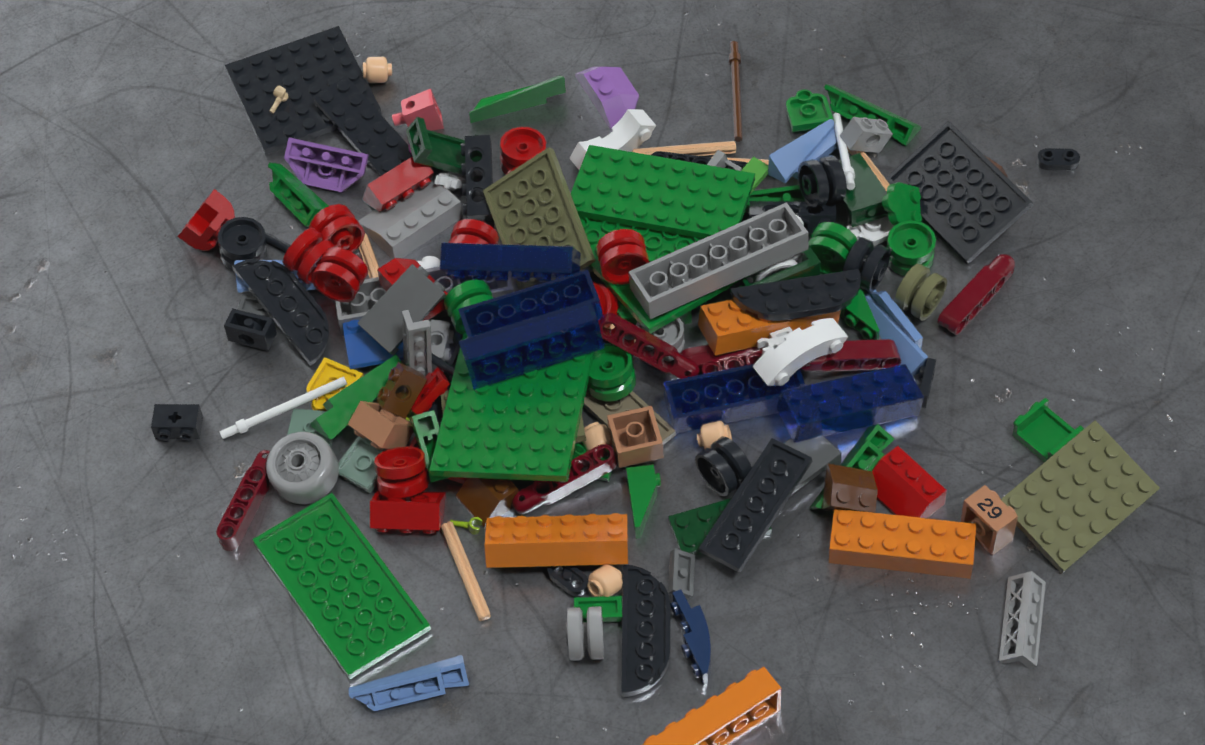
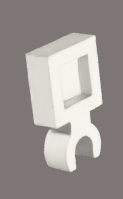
M440 173L436 176L434 184L444 185V188L456 191V189L462 188V183H466V179L451 173Z
M787 327L769 333V339L761 338L757 341V348L766 347L762 349V355L771 346L775 349L786 341L784 336L792 332V329Z

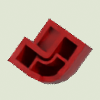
M214 189L177 237L195 249L202 251L212 249L219 241L218 233L221 226L235 218L231 203Z

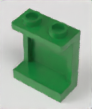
M1047 398L1040 402H1035L1024 416L1019 415L1013 422L1014 428L1012 433L1014 438L1043 462H1046L1084 430L1081 425L1076 429L1072 428L1049 409V400Z

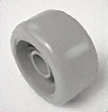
M295 432L283 437L273 446L267 458L266 471L270 483L281 497L295 504H310L324 498L333 489L339 475V464L335 453L322 437L310 432Z

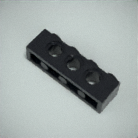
M490 135L465 136V144H461V155L465 156V163H462V176H466V183H462L463 196L467 197V203H463V215L467 216L468 219L494 222L483 192L485 188L493 184ZM476 156H479V157L482 158V159H481L480 161H478V162H473V161H472V158H474V157H476ZM476 176L482 177V180L479 182L472 181ZM476 196L483 197L479 202L473 201V198Z
M749 201V219L787 202L795 215L799 216L804 222V227L808 234H812L815 227L820 223H836V203H826L823 206L812 208L803 201Z

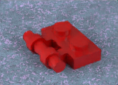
M437 367L432 373L429 372L425 376L427 381L411 408L415 414L427 412L434 400L446 392L450 383L440 368Z

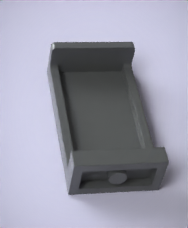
M412 264L358 322L392 356L396 354L399 350L397 347L403 342L402 311L409 310L413 323L419 322L446 297L444 293L446 288L437 280L433 283L427 278L430 274L422 266L416 268Z
M811 424L784 443L812 457L813 461L792 494L826 470L827 464L841 465V452Z

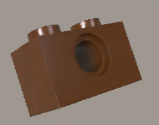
M398 362L396 367L391 369L388 376L389 380L385 387L380 389L377 402L382 409L405 419L427 379L421 372ZM404 386L401 392L395 393L398 387Z

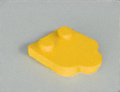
M324 357L307 385V392L341 377L345 378L347 385L312 400V409L327 411L323 404L329 398L363 377V373Z

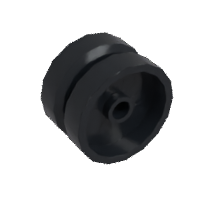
M828 155L820 157L818 160L811 159L800 163L798 168V184L801 195L809 207L816 208L826 203L832 204L844 200L847 188L846 177L839 160L835 156Z
M236 217L221 226L218 233L221 261L227 268L233 271V265L236 260L258 258L259 260H266L265 229L261 223L253 218Z
M860 237L853 245L846 259L843 271L859 269L861 276L860 288L872 293L878 288L886 273L891 258V249L883 245H877L874 248L873 241Z
M724 436L713 442L711 449L705 448L695 456V463L702 478L709 487L721 496L729 495L737 488V484L741 485L752 469L747 456L733 440Z

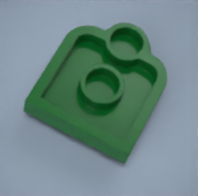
M802 89L794 97L786 101V113L792 132L814 129L829 119L834 121L827 98L823 94H812L811 91Z
M900 182L890 184L887 188V194L883 196L882 205L885 211L888 212L891 224L895 226L903 221H922L919 187Z

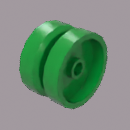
M913 220L903 221L893 226L887 241V248L891 249V258L888 266L901 276H905L916 264H922L930 269L933 265L936 244L933 230L928 225Z
M834 222L818 224L811 235V239L808 241V247H811L821 262L820 274L842 272L846 259L857 241L856 236L840 224Z
M469 280L457 285L450 290L443 302L456 331L464 335L465 328H489L497 321L501 313L500 307L496 299L493 298L488 284L483 280Z
M612 343L595 347L587 385L590 394L603 401H617L626 397L633 391L636 385V375L631 354Z

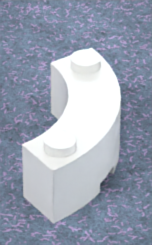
M628 109L618 123L612 127V132L604 138L598 136L588 141L578 142L570 156V160L580 170L589 145L632 152L633 149H638L644 141L651 137L656 125L643 109Z
M833 318L813 321L811 327L801 330L799 327L784 336L786 341L775 349L771 346L758 359L753 368L768 386H783L805 364L823 355L836 353L841 350L843 343L848 338L847 334Z

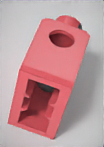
M431 89L403 99L401 101L402 112L392 115L395 127L407 124L409 127L415 118L419 117L424 119L427 130L444 129L442 114Z

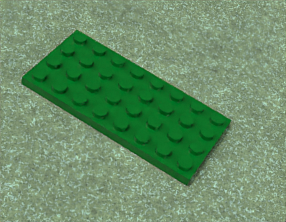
M589 145L570 194L580 217L704 239L741 223L755 181V173Z
M333 493L252 539L255 547L349 679H352L431 630V626Z

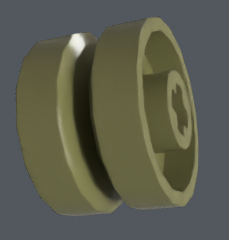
M916 264L907 272L900 283L894 302L904 311L911 309L912 316L919 320H926L940 303L947 287V279L938 273L931 274L930 269L922 264Z

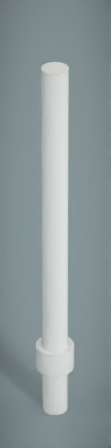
M834 113L832 115L834 129L846 177L847 189L852 190L855 188V172L851 167L847 145L840 137V134L843 132L841 116L839 113Z
M341 377L251 418L238 420L235 422V425L219 431L221 437L225 439L239 432L240 434L249 431L248 428L347 385L344 377Z

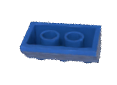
M351 320L343 323L350 369L382 364L393 357L358 324L360 320ZM402 342L397 347L399 350L395 354L400 360H404Z

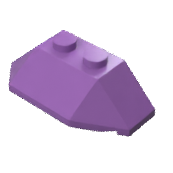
M591 67L575 74L578 82L610 130L618 123L628 109L636 108L639 94L621 67Z
M288 138L284 159L289 163L293 172L303 184L343 193L364 176L369 155Z

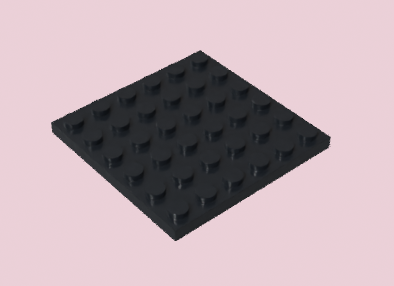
M339 26L225 65L227 74L265 155L285 149L288 138L308 141L338 130L313 102V96L345 76L352 81L377 111L382 114L381 108L366 79H363V73ZM277 86H282L286 89V93H288V99L284 102L281 101L274 114H271L269 111L277 98L273 95V92Z

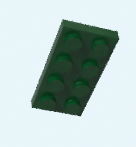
M732 498L668 516V522L679 550L694 554L695 556L703 554L700 552L699 547ZM771 527L769 528L765 536L772 534Z

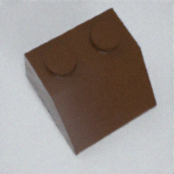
M827 464L822 510L834 512L835 508L875 513L878 490L873 472Z
M467 478L456 494V498L473 517H479L482 520L481 526L485 528L487 518L502 516L513 508L512 502L519 490L510 479Z

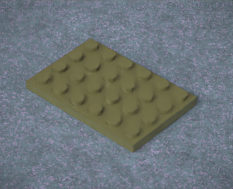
M548 147L483 190L522 299L530 296L533 300L596 261L554 149Z
M1094 420L1000 500L1015 510L1018 516L1016 526L1062 574L1154 495L1160 487Z

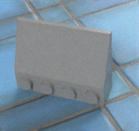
M431 182L423 189L419 187L414 190V194L409 198L398 200L392 209H384L381 212L375 209L358 221L364 228V232L391 259L403 258L462 219L463 214L461 201L448 189Z

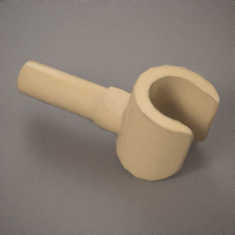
M277 86L273 92V95L277 98L269 111L271 114H274L281 101L284 102L288 99V93H286V89L282 86Z

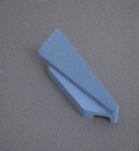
M829 119L769 155L768 175L783 183H786L791 177L798 179L800 163L811 159L818 160L820 157L828 156L836 150L837 139L834 121Z
M875 289L872 293L864 294L880 330L879 335L881 339H891L896 343L901 358V363L897 368L904 380H908L918 375L921 366H926L928 358L922 351L923 337L886 291L877 292Z
M459 655L350 687L349 697L361 701L373 711H378L446 694L445 688L469 685L463 656Z

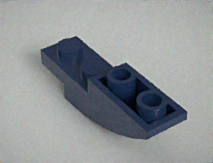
M680 589L672 592L673 602L670 603L673 614L675 616L679 615L682 621L680 626L684 635L681 650L686 659L690 658L692 662L691 670L696 679L700 678L702 684L706 685L708 684L711 666L708 625L700 605L691 608Z

